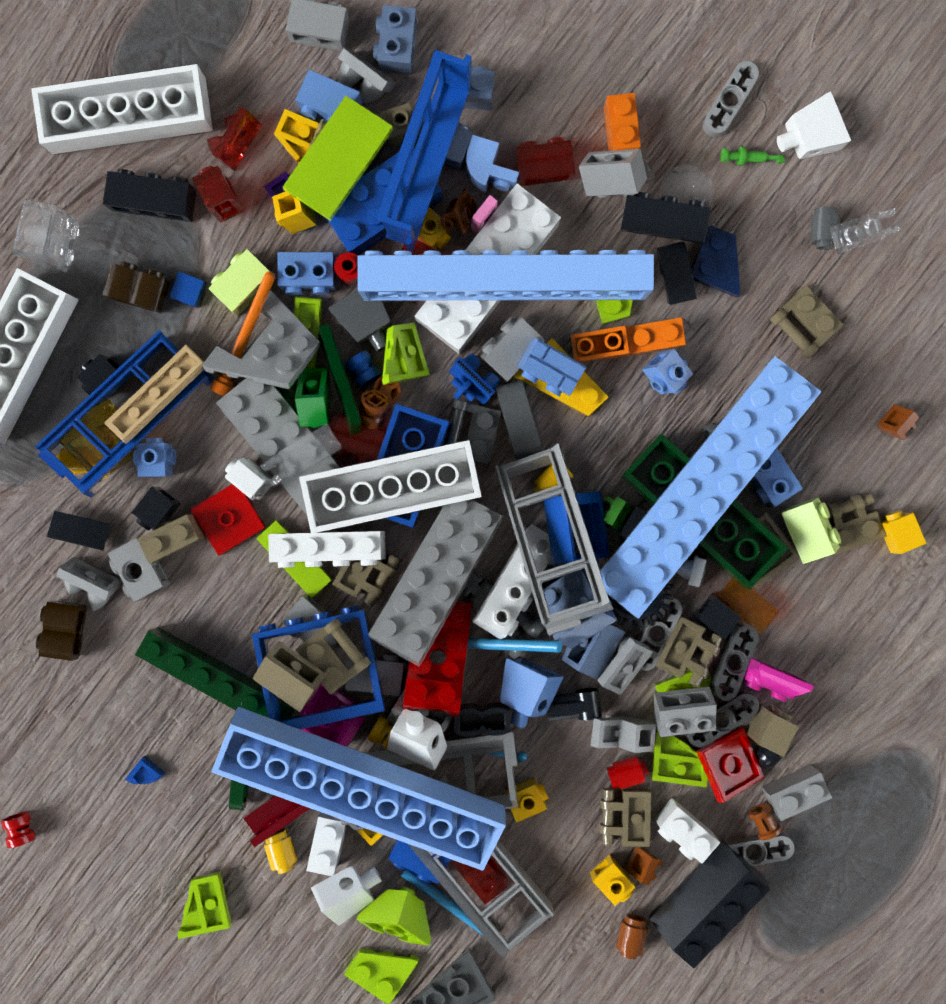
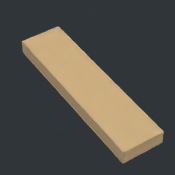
M185 345L104 424L127 444L204 370L202 366L204 361L189 346Z

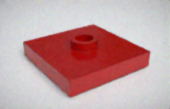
M233 484L190 509L218 556H221L266 528L250 499Z
M743 727L734 729L696 751L719 803L728 801L765 778Z

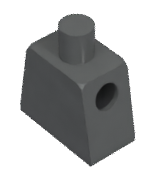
M358 290L328 308L359 345H363L370 340L376 352L385 349L386 335L384 331L390 328L392 323L383 301H364Z

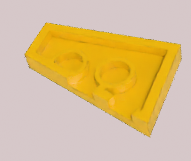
M553 338L546 343L569 356ZM519 369L512 376L587 417L608 398L585 372L577 381L572 394L569 396L562 392L560 397L546 390L547 383L538 379L535 384L521 376L524 371L522 369Z

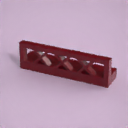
M274 795L244 817V820L254 833L250 842L255 848L310 808Z

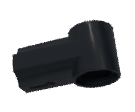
M584 688L576 690L575 693L555 695L548 709L549 721L578 718V720L601 718L599 689Z

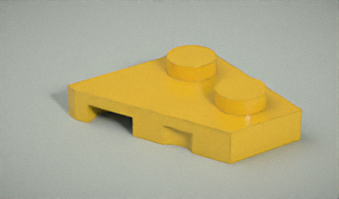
M284 109L274 135L299 164L309 149L319 123Z

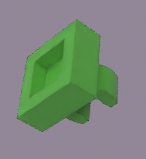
M606 496L604 500L611 504V508L609 511L603 512V521L620 531L633 507L619 497H616L614 500Z

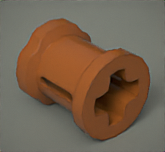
M770 803L758 804L747 813L749 818L754 820L759 830L757 835L760 840L772 839L782 832L780 824H776L771 813L772 807Z

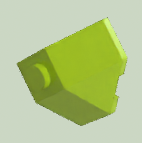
M400 887L399 890L387 889L357 916V921L373 931L381 934L386 932L399 937L398 940L407 943L430 946L431 936L425 905L422 900L415 896V891L406 887Z

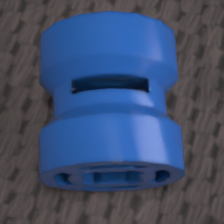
M368 350L357 354L345 363L348 371L356 375L355 382L359 388L369 385L382 375L377 366H372V357Z

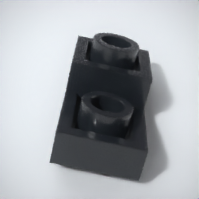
M682 241L657 247L660 273L664 279L667 303L673 305L697 299L685 242Z
M54 511L46 537L104 551L111 524Z

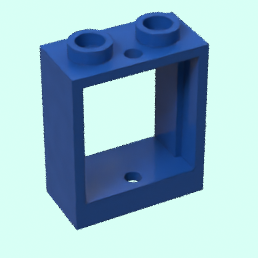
M601 491L575 494L597 563L599 564V558L609 557L606 528L603 521L604 513ZM562 496L544 500L552 565L567 564L582 559L580 553L575 554L572 526Z

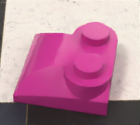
M751 658L743 678L747 680L746 686L760 692L762 687L772 691L770 696L786 702L788 698L794 700L795 696L811 692L814 687L793 674L754 658Z
M321 683L299 715L359 701L351 699L339 689L330 695ZM366 715L300 730L348 747L364 722Z

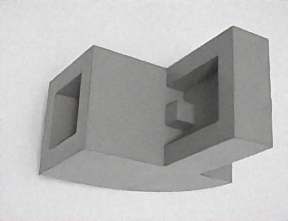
M606 715V718H594L591 746L598 749L619 747L633 753L654 751L657 724L622 715Z

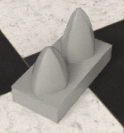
M343 48L338 58L343 62L339 69L338 82L351 88L363 77L361 89L363 103L374 102L384 92L392 91L396 82L354 50Z
M72 557L58 569L56 576L64 580L65 587L70 595L76 594L81 590L87 591L88 601L93 611L100 609L108 602L109 598L119 589L122 581L75 557Z
M695 557L694 561L686 560L676 573L689 580L688 585L700 588L708 560Z
M628 636L622 637L617 646L618 654L614 659H610L603 674L597 680L602 687L620 695L653 653L647 645Z

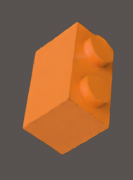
M635 93L608 95L603 107L608 151L641 149Z

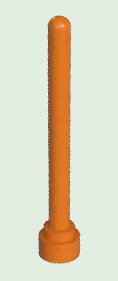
M271 271L264 274L231 354L240 359L275 280V274ZM226 373L219 374L217 378L213 379L210 390L225 396L235 388L233 386V377H228Z

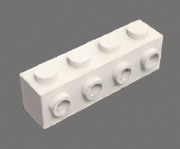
M532 524L525 532L537 572L540 573L544 571L547 564L552 565L549 536ZM518 543L472 621L499 639L505 638L507 634L512 636L519 624V621L516 620L521 611L525 612L533 599L530 597L532 589Z
M385 531L268 534L269 562H278V568L295 567V562L305 561V567H321L322 561H333V566H350V560H361V566L377 565V560L386 559Z

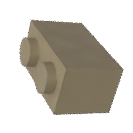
M186 514L137 540L148 563L151 564L160 562L207 539L194 515Z
M279 641L265 656L253 680L301 712L316 692L326 673Z
M759 703V710L752 717L746 729V734L758 745L785 757L799 726L791 721L793 716L786 713L783 709L771 703L768 707Z

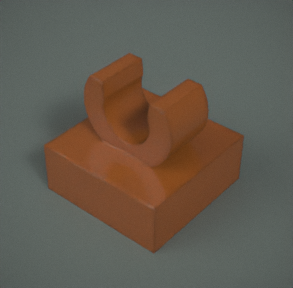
M894 404L878 422L877 426L881 431L905 441L907 439L905 434L910 428L913 430L916 428L915 422L919 417L915 411Z
M635 847L625 870L641 884L650 885L651 880L657 878V875L654 874L657 866H662L663 862L645 847Z

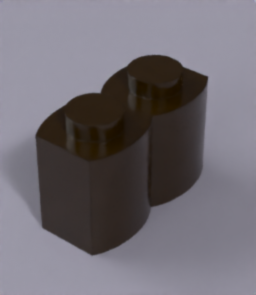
M121 261L120 265L111 263L102 295L118 302L161 314L170 282L163 278L164 274L152 269H147L146 273L137 271L136 265Z
M54 600L48 601L46 606H43L40 612L43 630L36 639V648L39 649L40 657L68 661L79 659L87 605Z

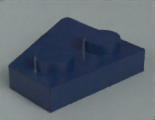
M711 225L708 227L704 244H701L691 269L694 281L731 296H739L740 280L736 235Z

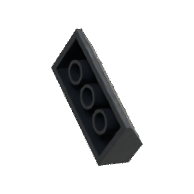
M722 839L703 864L700 863L649 916V919L671 949L694 969L768 893L770 888L764 875Z

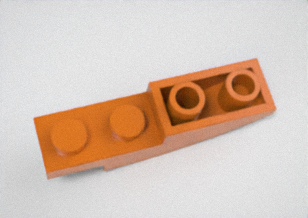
M682 317L571 335L574 360L578 362L642 355L686 346Z

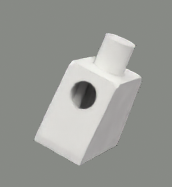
M831 92L826 93L792 115L785 124L787 133L777 136V145L780 151L785 152L794 148L799 159L842 150L851 141Z
M408 709L402 711L393 726L387 750L434 771L447 749L441 725L424 717L418 711H410Z
M350 866L316 884L311 889L321 912L340 926L373 902L374 897L370 888L380 883L382 879L374 866L362 874L353 866Z

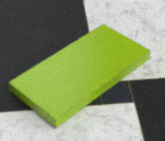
M345 96L283 185L284 191L331 221L392 133L393 126L348 96Z

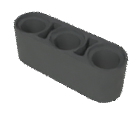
M522 380L495 387L515 460L542 452Z

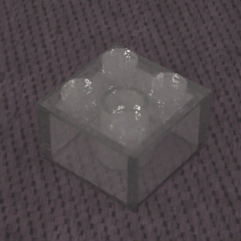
M24 198L12 254L35 266L67 273L68 266L73 262L72 248L74 240L79 235V220L56 205Z

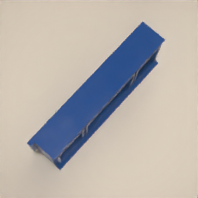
M438 50L434 51L376 220L384 224L387 232L386 238L405 244L407 251L412 253L471 89L472 56L467 54L464 59ZM437 79H438L439 82H438L437 88H436V90H435V93H434V96H433V99H432V102H431V96H432V93H433L435 84H436ZM424 119L425 122L423 128L421 130L405 179H403L407 164L409 162L414 144L416 142L421 124ZM397 194H398V199H397L396 205H395V207H394L392 216H391V218H389L390 213H391V210H392V207H393V204H394L395 199H396V196H397Z
M160 330L35 446L40 451L38 456L61 478L66 476L82 494L90 498L95 494L90 489L202 382L206 386L213 382L214 377L209 372L203 370L127 444L121 440L110 450L83 421L132 375L135 374L145 384L150 377L141 367L164 345L174 355L180 351ZM75 429L104 455L81 479L52 453Z

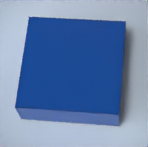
M178 271L169 297L197 308L206 282Z

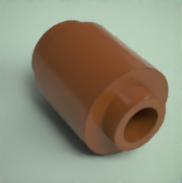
M626 914L625 919L621 921L616 948L621 951V956L628 959H636L637 956L643 955L648 933L647 919L644 917Z

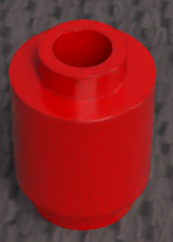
M350 252L339 255L334 264L336 274L347 285L358 284V256ZM353 265L351 270H345L348 266Z
M637 755L613 762V766L606 767L613 789L620 787V790L645 783L644 777L649 775L644 759L639 760Z

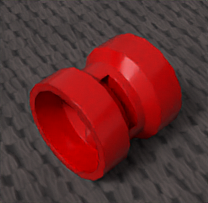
M28 811L17 813L1 820L2 828L7 832L5 839L7 848L19 847L36 839L34 830L30 829L31 817Z

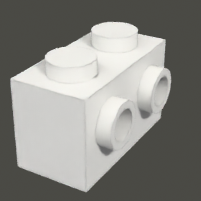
M673 798L667 802L654 818L660 828L658 830L659 834L670 843L672 840L676 841L681 846L679 850L691 861L693 858H696L703 864L720 844L710 829Z

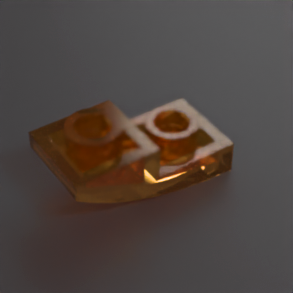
M732 578L717 596L720 601L738 613L743 621L753 626L761 634L766 631L779 614V611L752 588L750 590L743 589Z

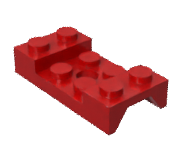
M456 602L420 667L409 661L403 710H435L459 717L472 603ZM435 651H441L445 654L446 660L441 664H435L430 660L431 654Z

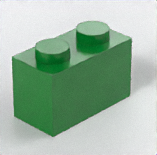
M328 367L306 368L299 375L295 395L300 427L318 428L328 426L332 401Z

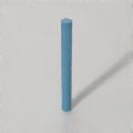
M468 638L467 649L560 653L562 651V642Z
M409 869L402 871L400 876L483 935L454 900L432 884L418 878L417 873Z

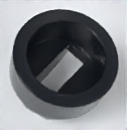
M762 746L756 753L758 762L765 768L775 766L782 759L778 754Z

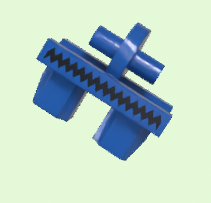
M471 353L463 359L459 357L449 370V373L455 378L451 384L458 389L453 397L458 400L464 395L470 402L476 398L484 406L495 393V387L500 382V379L492 372H488L481 378L475 372L480 367L481 362L474 354Z

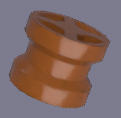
M383 376L375 381L373 390L387 395L388 405L396 403L402 393L400 384L397 382L383 385Z

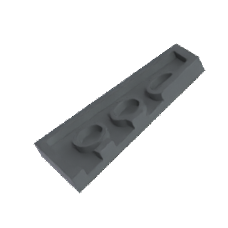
M469 947L407 1004H488L495 1000V994Z

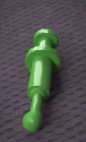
M740 146L737 152L728 151L727 148H723L720 154L721 162L736 160L738 166H742L744 162L765 163L767 160H777V164L785 162V157L782 154L768 155L763 151H746L744 146Z

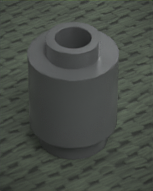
M836 207L816 208L814 215L811 216L810 243L816 245L818 250L833 249V245L839 243L840 215L837 214L838 209Z

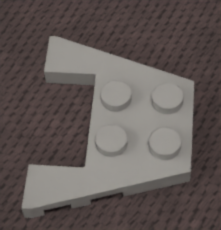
M270 290L260 314L271 319V322L244 357L240 359L216 346L202 364L204 371L213 374L215 371L226 373L228 377L238 378L239 376L254 379V382L290 389L319 350L320 343Z

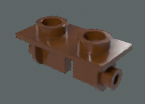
M467 188L463 189L458 198L451 200L446 214L442 216L441 225L445 230L450 231L461 228L462 233L466 234L472 222V217L477 211L475 199L473 196H469Z

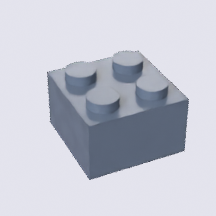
M585 568L566 574L543 589L550 614L595 600ZM609 610L581 619V626L553 634L555 641H561L563 645L573 649L617 621L613 610Z

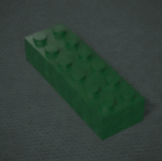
M661 433L623 473L621 478L653 506L690 458ZM736 500L732 502L697 546L737 584L747 590H750L788 549L782 541Z

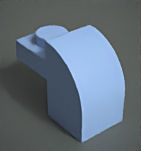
M472 135L466 157L467 173L472 184L484 193H486L489 183L501 191L512 190L518 183L519 172L495 165L499 152V143Z

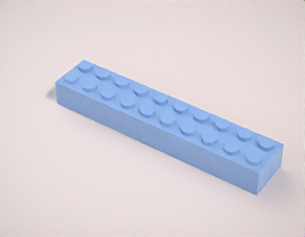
M464 250L453 251V255H441L440 251H424L423 255H412L410 251H395L394 255H383L381 251H366L365 255H358V292L364 301L645 300L654 290V254H646L644 250L628 251V255H616L615 250L599 251V255H587L585 250H573L569 252V255H558V251L544 250L540 252V255H529V252L525 250L512 251L511 255H499V251L495 250L482 251V255H470L469 251Z
M774 356L600 570L607 594L639 619L822 391Z
M237 707L211 771L217 775L482 871L506 826L505 805L241 707Z

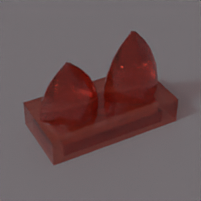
M242 107L238 109L236 114L224 118L227 130L223 136L207 139L212 155L233 171L238 167L262 126L248 110Z

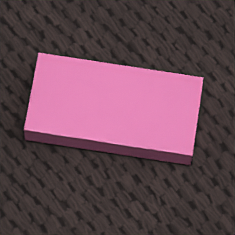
M491 195L488 196L472 217L471 230L476 234L480 232L497 210L498 201Z

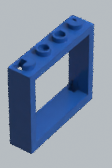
M357 605L343 608L342 614L337 616H331L329 611L315 614V620L304 622L303 617L287 620V626L276 628L275 623L259 626V632L252 634L258 668L269 653L266 639L322 628L336 617L341 623L358 620L365 656L372 662L368 666L374 699L282 719L278 697L262 686L268 718L297 729H304L385 711L386 706L373 643L368 635L370 628L366 609L359 611Z

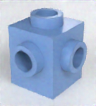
M675 349L660 351L642 369L649 378L653 389L660 394H677L687 386L686 381L693 375L688 368L687 361L678 355Z
M146 438V443L136 445L137 450H134L133 462L137 466V477H173L176 451L172 449V444L163 443V438Z

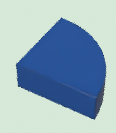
M144 756L125 780L132 784H148L157 781L166 772Z

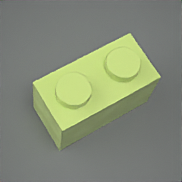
M248 249L236 254L230 262L231 266L225 272L218 273L212 279V285L208 288L237 316L254 300L264 274L269 271Z
M819 497L787 507L781 513L803 564L835 554L840 548V535L836 528L831 527L828 520L830 518L828 507L824 502L821 503Z

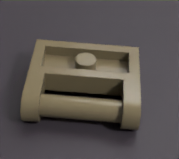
M807 285L802 287L769 319L774 325L778 324L802 350L801 354L806 359L811 357L843 326V323ZM790 313L815 340L810 343L786 315Z
M337 617L295 649L301 657L326 673L321 683L330 695L372 663L367 656L363 657L340 627L342 623ZM331 633L354 662V665L349 669L325 639L328 634Z

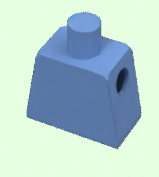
M517 657L515 660L513 658H506L500 700L506 706L514 709L510 723L517 727L525 728L529 717L544 716L554 699L563 676L523 657Z

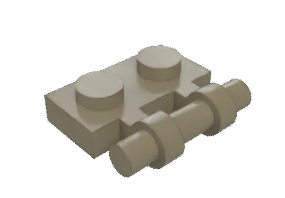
M871 493L862 496L859 494L849 498V501L838 505L837 503L827 505L830 513V518L828 519L831 521V527L837 529L841 538L840 548L832 555H837L886 537L878 512L871 511L866 513L865 506L874 503ZM853 511L855 518L843 522L842 514Z
M390 554L386 563L377 560V565L361 566V560H350V566H342L332 585L355 598L359 595L361 589L367 591L368 595L364 602L373 607L377 599L382 598L385 593L383 589L390 576L394 577L397 571L396 566L400 559ZM373 568H376L381 572L375 583L372 584L367 579Z
M680 616L656 667L680 679L686 669L693 673L689 684L699 688L702 680L706 679L710 672L708 668L713 658L717 657L720 652L718 647L722 638L712 634L709 642L702 639L701 637L706 628ZM696 648L703 651L698 664L690 660Z
M604 788L603 798L600 800V808L603 809V823H600V833L603 834L602 844L613 845V835H621L623 847H650V789H622V800L614 799L613 788ZM614 811H622V824L614 823Z

